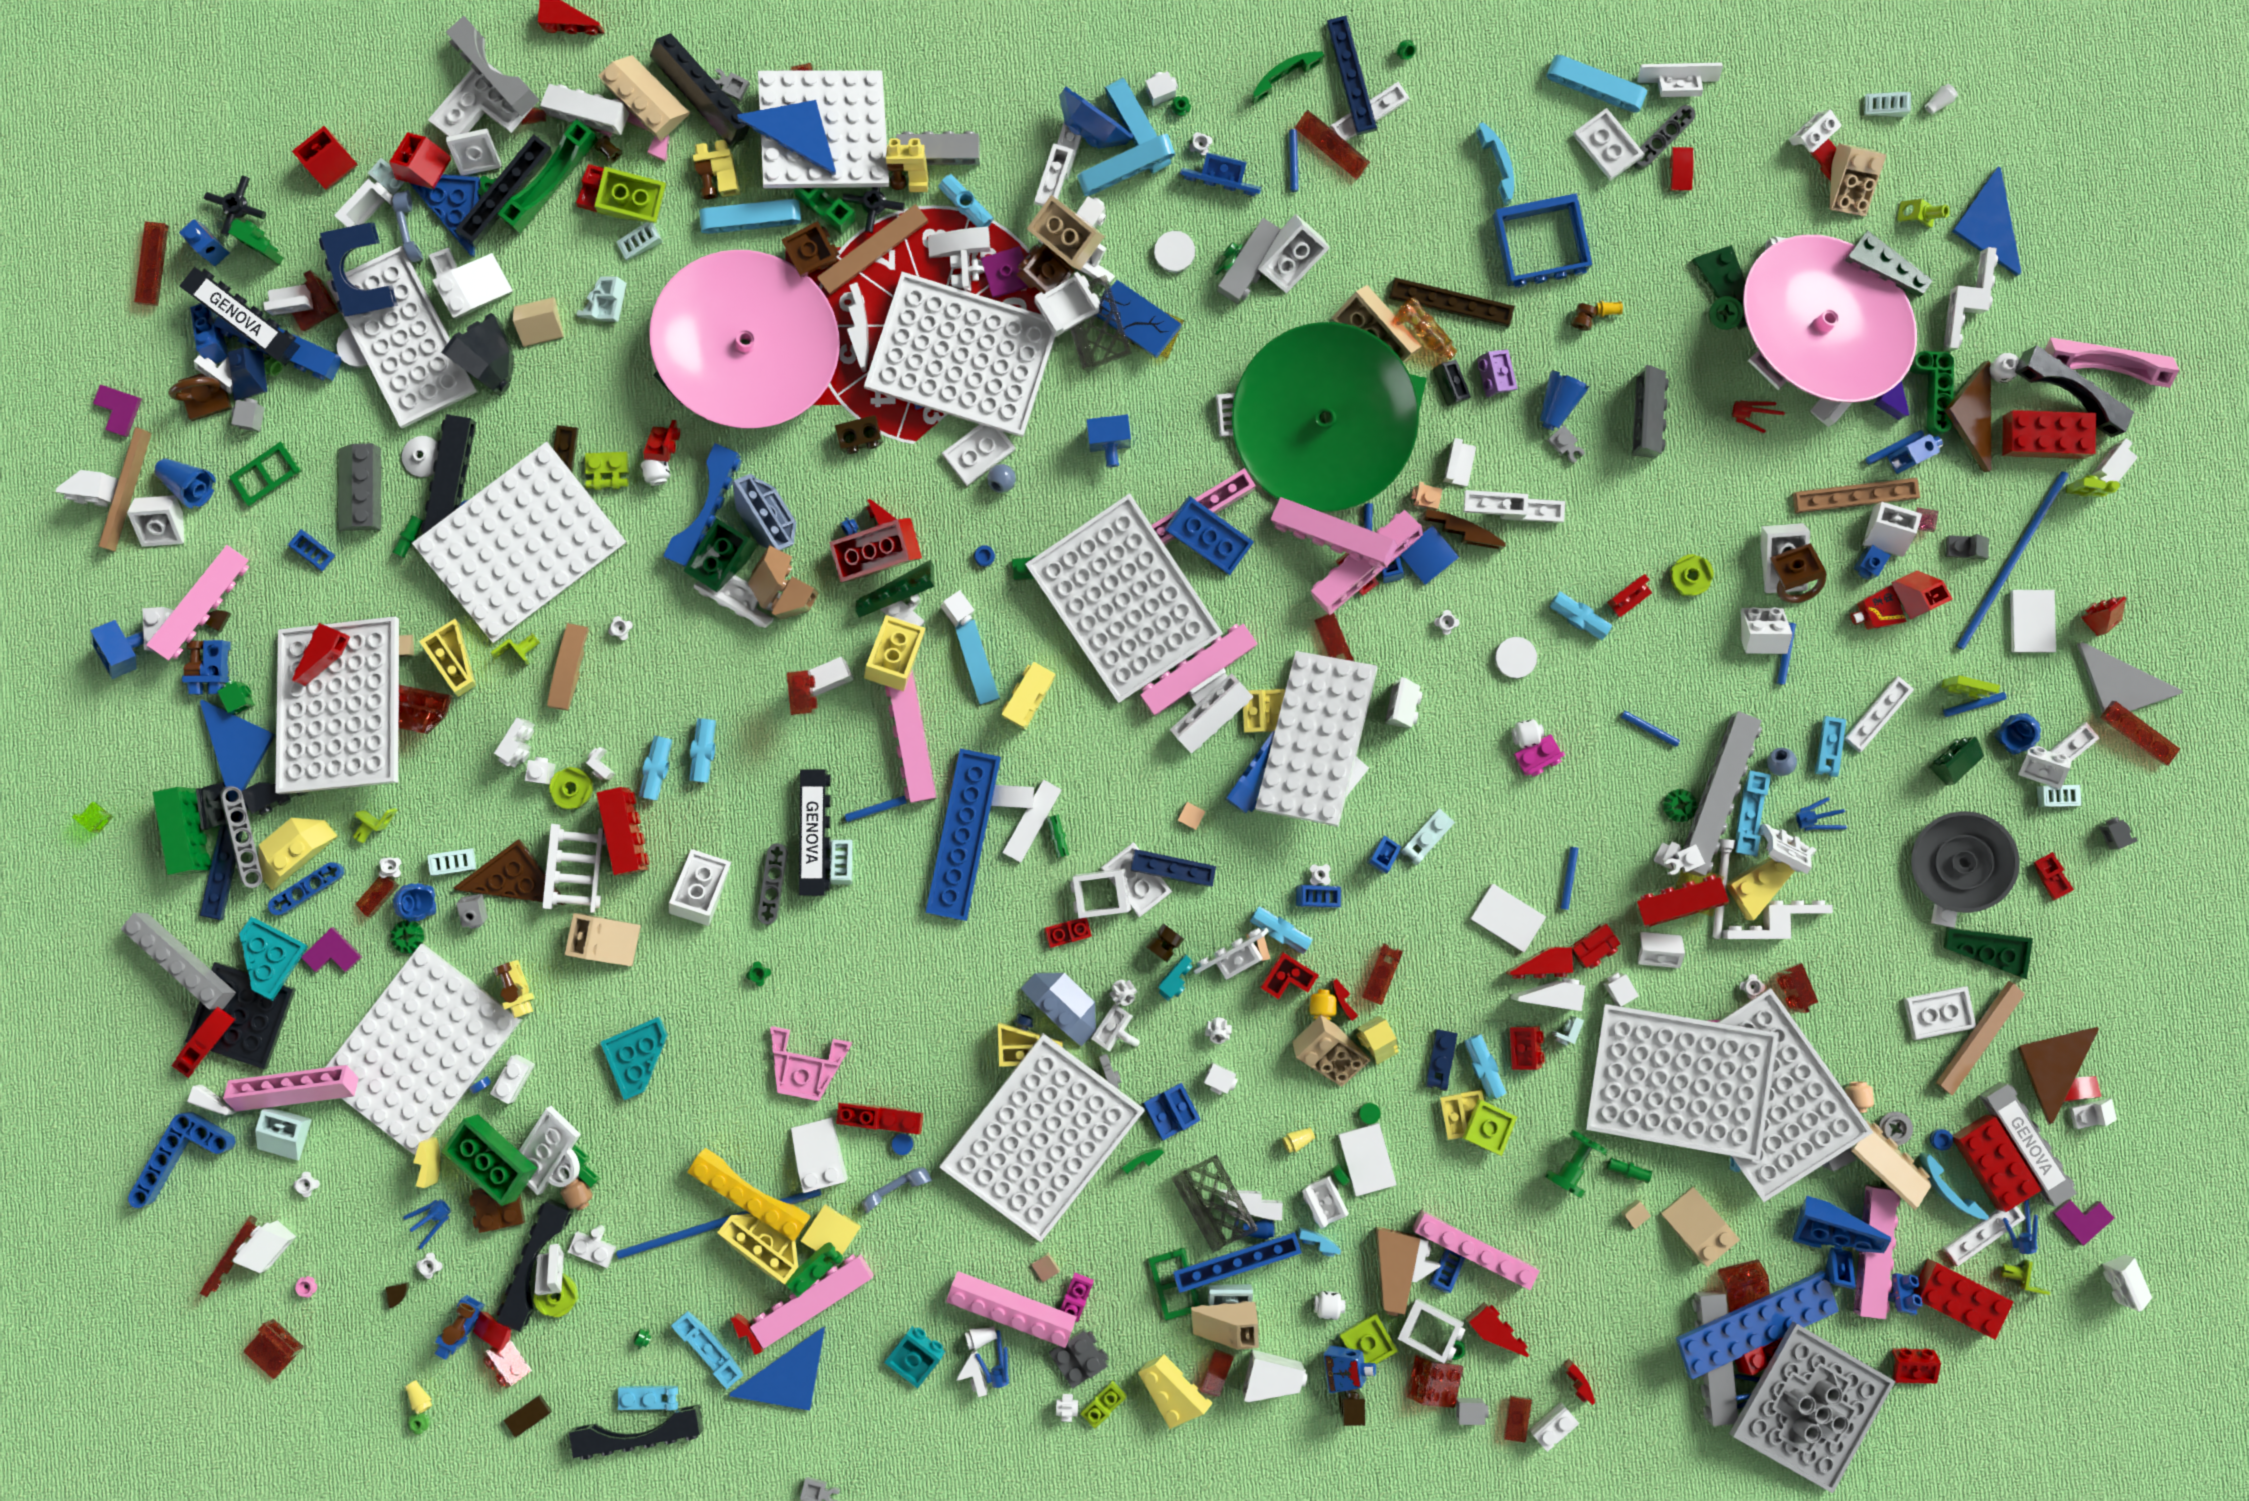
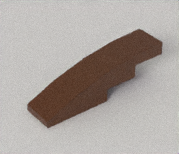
M1426 509L1424 512L1423 520L1442 523V532L1462 535L1461 543L1499 550L1504 549L1506 546V542L1468 520L1431 509Z

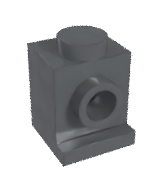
M2118 816L2105 820L2106 824L2099 827L2109 850L2121 849L2138 841L2136 837H2131L2129 825L2124 820H2119Z

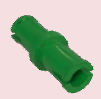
M413 515L410 516L411 518L404 531L400 532L399 535L401 537L392 551L405 558L412 542L417 539L415 536L423 520Z
M1059 814L1046 817L1051 832L1049 837L1050 840H1053L1057 858L1070 855L1065 840L1066 832H1063Z
M1610 1157L1607 1164L1608 1171L1622 1174L1627 1179L1634 1178L1647 1184L1651 1180V1170L1634 1166L1632 1162L1626 1163Z

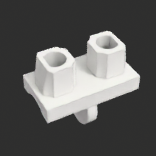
M967 249L961 250V254L950 256L951 268H962V274L951 275L952 287L964 288V291L971 292L970 275H972L973 281H978L979 274L984 273V267L978 266L977 259H973L972 266H970Z

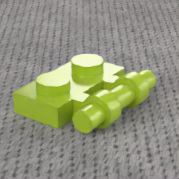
M628 452L585 453V472L587 475H594L593 480L585 481L586 488L602 490V488L613 487V489L628 487V478L621 479V474L629 473ZM613 474L612 479L602 480V475Z
M2086 475L2084 478L2077 479L2075 482L2068 484L2066 493L2084 497L2089 495L2104 497L2116 492L2120 487V483L2118 481L2106 482L2098 480L2097 476Z

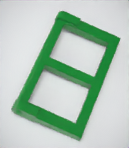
M280 441L229 477L245 503L250 507L288 479L300 473L301 469L283 442ZM280 451L291 470L273 481L262 462ZM257 467L268 483V486L251 497L239 478Z
M1179 1248L1148 1258L1165 1320L1192 1314L1191 1307L1201 1305L1196 1288L1190 1289L1194 1305L1169 1312L1163 1291L1177 1287L1176 1281L1161 1285L1155 1263L1181 1256L1183 1266L1187 1267L1189 1263L1185 1248Z

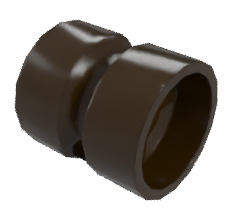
M1163 923L1156 932L1158 936L1152 937L1146 947L1168 962L1174 954L1173 949L1179 948L1184 938ZM1163 941L1168 943L1164 948L1161 946Z

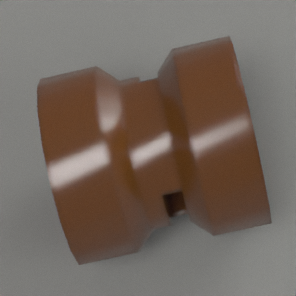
M1579 303L1575 310L1577 314L1573 317L1571 325L1579 330L1590 331L1593 325L1592 318L1596 316L1597 309L1592 305Z

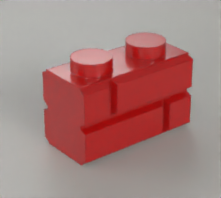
M1602 923L1570 947H1572L1573 955L1583 968L1590 967V969H1593L1601 963L1599 959L1605 955L1610 957L1618 951L1617 947L1621 943L1606 923Z

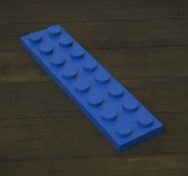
M960 748L925 913L964 921L968 919L1001 762L1000 756Z
M1821 1270L1676 1337V1341L1688 1377L1693 1380L1742 1357L1743 1354L1783 1338L1792 1321L1802 1327H1806L1839 1312L1830 1282H1828L1827 1273Z

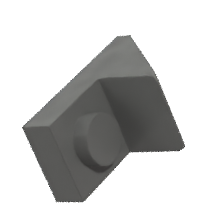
M1979 534L1972 536L1949 535L1946 537V557L1989 559V538Z

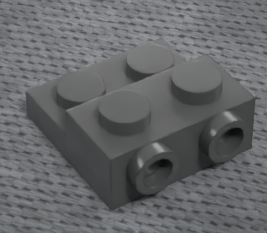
M1085 1328L1069 1338L1066 1348L1058 1345L1049 1351L1052 1359L1072 1389L1108 1367L1107 1360L1109 1358L1103 1349H1098L1095 1344L1097 1340L1091 1331L1087 1332Z

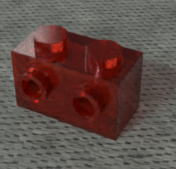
M808 670L787 672L791 715H814L815 709L818 708L817 697L813 696V688L816 687L815 676L811 675V672Z

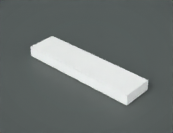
M1399 82L1370 100L1375 122L1409 101V96ZM1351 113L1330 125L1331 131L1340 144L1356 135Z
M1896 676L1848 732L1844 740L1856 751L1862 752L1914 689L1902 678Z
M1045 780L1042 781L1034 796L1033 808H1027L1005 847L1004 854L1019 862L1023 861L1062 790Z
M2016 1206L2008 1212L1995 1210L1988 1215L1989 1218L1987 1220L1982 1219L1942 1249L1954 1266L1958 1267L2007 1232L2003 1222L2004 1217L2007 1218L2011 1228L2026 1219L2019 1208Z

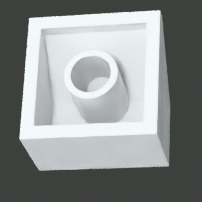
M175 495L134 498L127 514L142 547L184 543L183 511Z

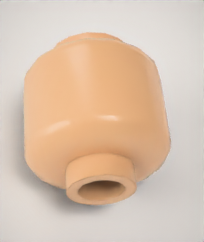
M1849 1082V1086L1845 1087V1093L1859 1113L1867 1112V1108H1871L1874 1105L1873 1088L1867 1085V1082Z

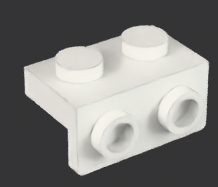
M1331 1176L1312 1182L1302 1190L1303 1198L1313 1212V1219L1319 1224L1321 1229L1329 1223L1344 1218L1349 1214Z

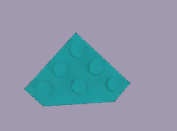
M251 916L239 933L246 967L250 976L251 988L255 993L273 1001L308 946Z
M660 1016L600 1042L624 1100L643 1093L647 1089L668 1037Z

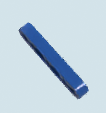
M335 862L323 865L273 897L268 903L269 911L274 915L287 914L339 881L344 875L343 866ZM330 868H337L336 876L330 875L326 878L323 876L331 872ZM314 877L320 880V886L317 889H313L310 885V881ZM297 888L302 891L300 900H295L292 896L293 891ZM286 900L290 902L281 906L282 910L275 908L278 905L277 902H284Z

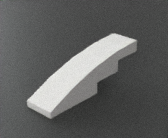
M854 283L849 286L856 304L848 308L855 326L847 330L862 372H866L869 355L868 323L858 283Z

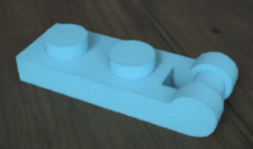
M1829 716L1823 717L1815 774L1823 775V773H1826L1831 777L1838 776L1846 719ZM1826 759L1832 760L1831 766L1825 765Z
M620 1386L618 1388V1410L678 1409V1401H676L678 1386ZM662 1394L667 1395V1401H662Z

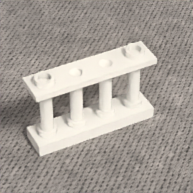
M551 824L543 908L552 909L553 905H557V903L590 905V912H595L596 908H600L601 896H597L601 850L602 845L606 846L607 842L603 828H599L598 834L565 832L564 829H561V825ZM571 840L597 843L596 855L563 853L562 850H558L559 842ZM561 861L595 864L594 876L561 874L560 871H556L557 863H561ZM559 882L592 884V897L559 895L558 892H554V887Z

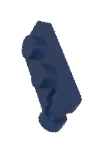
M1436 1029L1425 1087H1438L1442 1091H1447L1458 1033ZM1435 1072L1442 1073L1441 1079L1434 1078Z

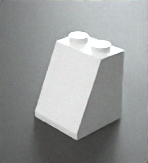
M1252 1350L1242 1389L1244 1401L1252 1402L1300 1393L1301 1386L1305 1387L1307 1381L1306 1370L1302 1362Z

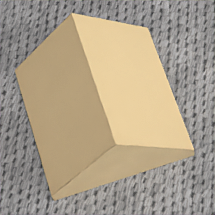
M554 297L514 307L513 323L523 347L564 338Z

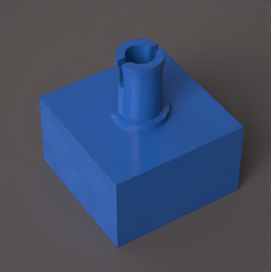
M1128 414L1087 419L1090 452L1105 451L1106 467H1118L1117 449L1131 447Z
M116 620L90 630L91 644L111 679L137 669L136 655L132 649L144 644L143 630L125 637Z

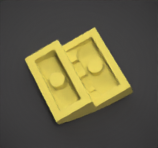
M1286 689L1248 691L1253 698L1243 707L1244 733L1272 732L1276 730Z
M1482 1089L1440 1097L1448 1140L1463 1137L1477 1100L1484 1101Z
M432 1137L419 1142L413 1162L421 1165L416 1183L417 1187L426 1188L438 1182L440 1149L437 1138Z
M825 1204L801 1239V1242L815 1251L819 1250L824 1244L831 1242L836 1248L835 1251H839L843 1255L861 1226Z

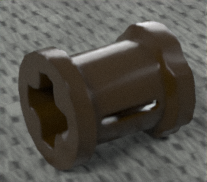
M606 135L596 142L594 148L606 157L608 163L612 164L620 158L622 150L616 148L610 142L611 139Z

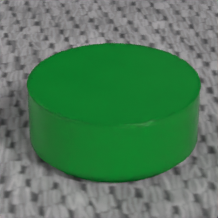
M1367 1102L1360 1107L1359 1116L1363 1122L1374 1124L1380 1119L1381 1111L1376 1104Z
M1339 1164L1332 1168L1334 1176L1342 1186L1350 1182L1347 1174Z

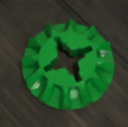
M1730 296L1720 297L1714 301L1710 308V320L1719 329H1732L1741 322L1744 315L1743 305L1736 298ZM1727 305L1729 311L1735 313L1728 316V319L1725 318L1724 314L1718 313V311L1725 310Z
M1673 790L1664 799L1663 808L1665 814L1675 822L1688 821L1695 816L1698 808L1697 799L1687 790ZM1678 799H1680L1681 802H1688V804H1686V806L1683 807L1684 812L1681 809H1673L1674 807H1676V805H1678Z
M403 920L395 924L393 930L390 931V941L393 948L400 953H413L424 942V931L415 921ZM405 931L407 934L415 935L408 939V943L406 940L399 939V937L405 935Z

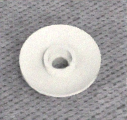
M418 436L408 441L402 451V462L406 470L418 477L433 475L435 473L433 471V464L437 460L439 453L437 451L438 442L427 436ZM419 452H423L422 458L417 457Z

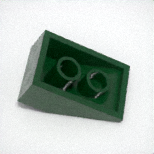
M716 518L683 572L718 592L748 562L758 544Z

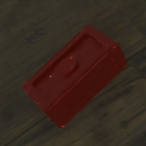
M379 876L356 902V905L367 918L373 917L400 885L389 876L386 878Z
M1214 1348L1199 1388L1200 1392L1220 1396L1234 1359L1233 1355Z

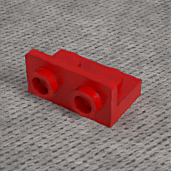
M676 420L671 421L669 428L652 427L643 452L644 459L669 462L671 454H674L676 450V440L680 439L681 432L680 428H677Z
M1646 574L1638 577L1607 601L1618 617H1622L1652 594V591L1646 585L1650 580Z
M1540 1026L1510 1027L1512 1070H1537L1542 1068L1545 1062L1544 1052H1541V1043L1544 1041L1543 1031H1540Z
M1894 1348L1892 1350L1895 1358L1892 1378L1895 1383L1937 1384L1941 1361L1935 1350L1927 1348Z

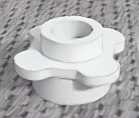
M1197 132L1193 135L1194 139L1189 145V149L1191 152L1196 151L1202 156H1206V153L1209 152V145L1212 144L1213 140L1210 136Z
M1445 610L1440 618L1435 619L1434 624L1442 629L1444 635H1449L1451 630L1459 625V620L1451 614V611Z
M616 616L608 632L611 636L616 635L621 640H626L633 624L631 621H624L621 617Z
M383 858L380 860V877L393 876L398 878L401 875L399 870L401 860L399 858Z
M1327 864L1323 866L1312 865L1310 867L1312 872L1310 883L1312 885H1317L1318 883L1328 885L1331 882L1329 878L1330 866Z
M1750 974L1745 982H1741L1739 986L1741 990L1747 993L1749 999L1756 998V995L1765 990V985L1757 979L1755 974Z
M303 1172L302 1177L294 1182V1188L303 1197L311 1196V1192L320 1185L318 1180L311 1177L310 1172Z
M428 1253L426 1258L418 1261L416 1265L420 1273L427 1279L432 1278L436 1271L442 1269V1263L435 1259L434 1253Z

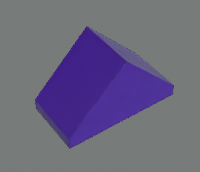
M1902 380L1893 389L1879 396L1874 403L1875 406L1897 420L1910 415Z

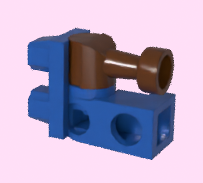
M191 640L189 643L186 642V648L191 650L190 662L183 668L184 676H182V682L187 683L188 694L202 695L203 683H208V694H218L217 691L223 688V684L229 682V677H227L228 650H230L231 642L224 640ZM200 650H203V661H201Z
M468 1295L460 1299L456 1310L459 1315L452 1324L442 1331L444 1333L439 1335L435 1343L439 1344L435 1355L446 1360L450 1354L453 1355L456 1350L466 1344L469 1338L466 1335L471 1332L485 1304Z

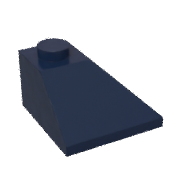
M243 347L228 352L234 401L266 393L267 383L263 351Z

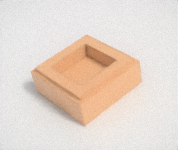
M1187 802L1177 821L1196 830L1206 811Z

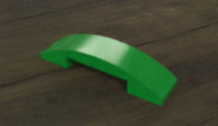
M1322 51L1306 52L1279 63L1257 85L1252 96L1253 105L1271 95L1272 84L1299 67H1302L1306 73L1323 63L1324 53Z

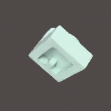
M382 158L368 172L372 178L392 194H395L404 184V181L395 179L391 166Z
M1572 1016L1571 1020L1568 1019L1565 1024V1035L1555 1031L1552 1032V1035L1557 1037L1555 1041L1564 1045H1568L1569 1042L1575 1044L1584 1020Z

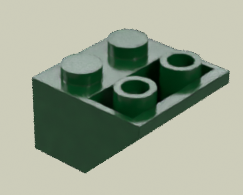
M1975 736L1954 739L1948 745L1949 749L1945 753L1942 752L1933 759L1934 763L1929 768L1946 786L1955 785L1984 757L1979 740Z

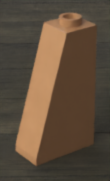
M1376 1226L1381 1305L1387 1314L1399 1316V1313L1405 1314L1420 1237Z

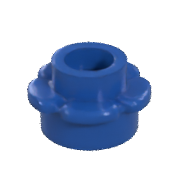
M845 517V520L840 523L846 536L857 533L859 529L854 519L849 520V518Z

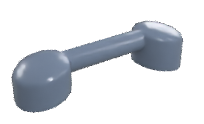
M409 190L395 193L392 205L396 214L404 253L412 262L422 261L424 258L420 249L414 241L410 240L404 213L412 211L411 194Z
M926 1168L912 1169L867 1195L862 1202V1207L867 1214L882 1201V1196L909 1182L912 1187L930 1182L932 1179Z

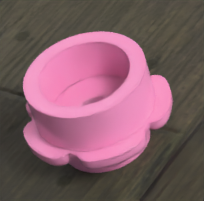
M310 1276L306 1278L301 1277L295 1287L297 1294L306 1298L312 1296V1293H315L317 1290L314 1278Z

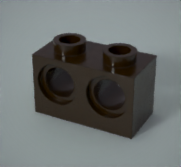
M875 415L835 425L840 448L843 453L855 454L861 448L874 449L883 443L878 419ZM868 429L875 430V434L871 438L865 437V432ZM849 434L855 435L852 443L845 442V437Z
M1360 1389L1339 1392V1412L1344 1426H1365V1398Z

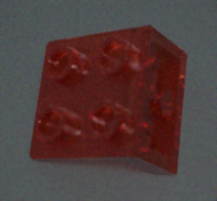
M311 270L303 274L307 281L302 285H306L311 292L313 309L292 313L302 331L310 329L339 312L322 280Z
M1798 963L1778 971L1779 978H1777V982L1786 993L1785 1001L1789 1009L1800 1013L1810 1012L1808 1006L1818 1003V999L1803 964Z
M1759 1259L1718 1269V1276L1726 1288L1728 1313L1770 1294L1769 1277Z
M273 1318L262 1324L258 1329L260 1333L244 1349V1353L272 1379H275L304 1346Z
M1416 1355L1407 1397L1422 1405L1454 1408L1463 1366L1460 1364L1434 1362L1424 1356Z

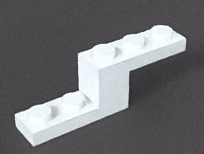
M1065 121L1057 144L1053 143L1034 200V204L1042 207L1051 195L1058 199L1064 179L1068 180L1082 136L1072 133L1069 127L1065 125Z
M1988 247L1980 252L1976 288L1956 286L1950 290L1943 351L1952 352L1961 345L1963 338L1962 334H1960L1961 326L1965 322V314L1963 312L1982 314L1991 307L1993 301L1992 296H1990L1991 288L1995 283L1993 272L1998 262L1997 248Z
M1465 490L1463 512L1501 515V519L1563 523L1565 501L1528 499V494Z
M1770 901V905H1766L1763 909V926H1750V930H1742V926H1729V930H1722V939H1791L1790 913H1833L1832 905H1825V901H1812V905H1804V901H1791V905H1783V901Z

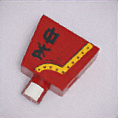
M1893 585L1882 588L1857 603L1859 611L1851 613L1853 624L1858 625L1864 622L1867 630L1907 622Z

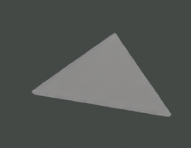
M2084 642L2077 644L2104 719L2183 693L2181 689Z

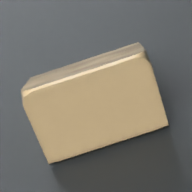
M413 635L399 636V657L414 656Z
M1638 1199L1621 1212L1634 1229L1651 1217Z
M1049 1252L1031 1263L1042 1282L1060 1272V1268Z

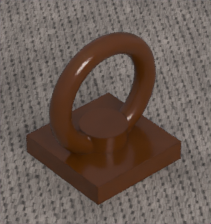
M202 373L178 380V383L171 386L168 391L170 398L184 401L189 420L191 421L232 409L228 392L221 388L220 381L207 377Z
M1811 543L1770 557L1771 564L1779 577L1776 590L1781 600L1793 604L1802 603L1812 599L1823 589L1826 583V570ZM1817 580L1815 586L1803 594L1790 595L1786 593V590Z

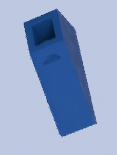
M202 303L190 307L196 350L204 359L209 358L215 364L224 361L229 357L224 336L219 333L220 329L213 325L217 318L216 314Z

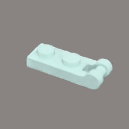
M1439 808L1400 852L1404 856L1408 855L1412 859L1411 862L1417 866L1455 822ZM1415 845L1421 848L1419 853L1412 849Z

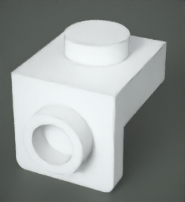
M599 747L591 751L586 764L594 769L592 773L599 779L611 780L616 773L600 761L607 750Z
M1671 842L1670 845L1662 843L1654 858V862L1673 870V864L1664 865L1663 862L1671 858L1677 859L1675 853L1681 851L1680 845Z

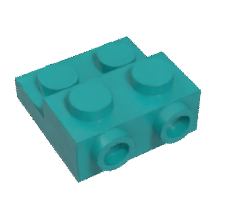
M1186 954L1183 955L1158 984L1160 988L1159 994L1167 1001L1174 995L1178 997L1185 989L1183 986L1185 981L1179 976L1181 973L1185 976L1193 967L1190 964L1193 960Z
M911 1326L884 1363L916 1388H919L946 1351L943 1350L940 1342L936 1340L931 1341L927 1338L922 1328Z

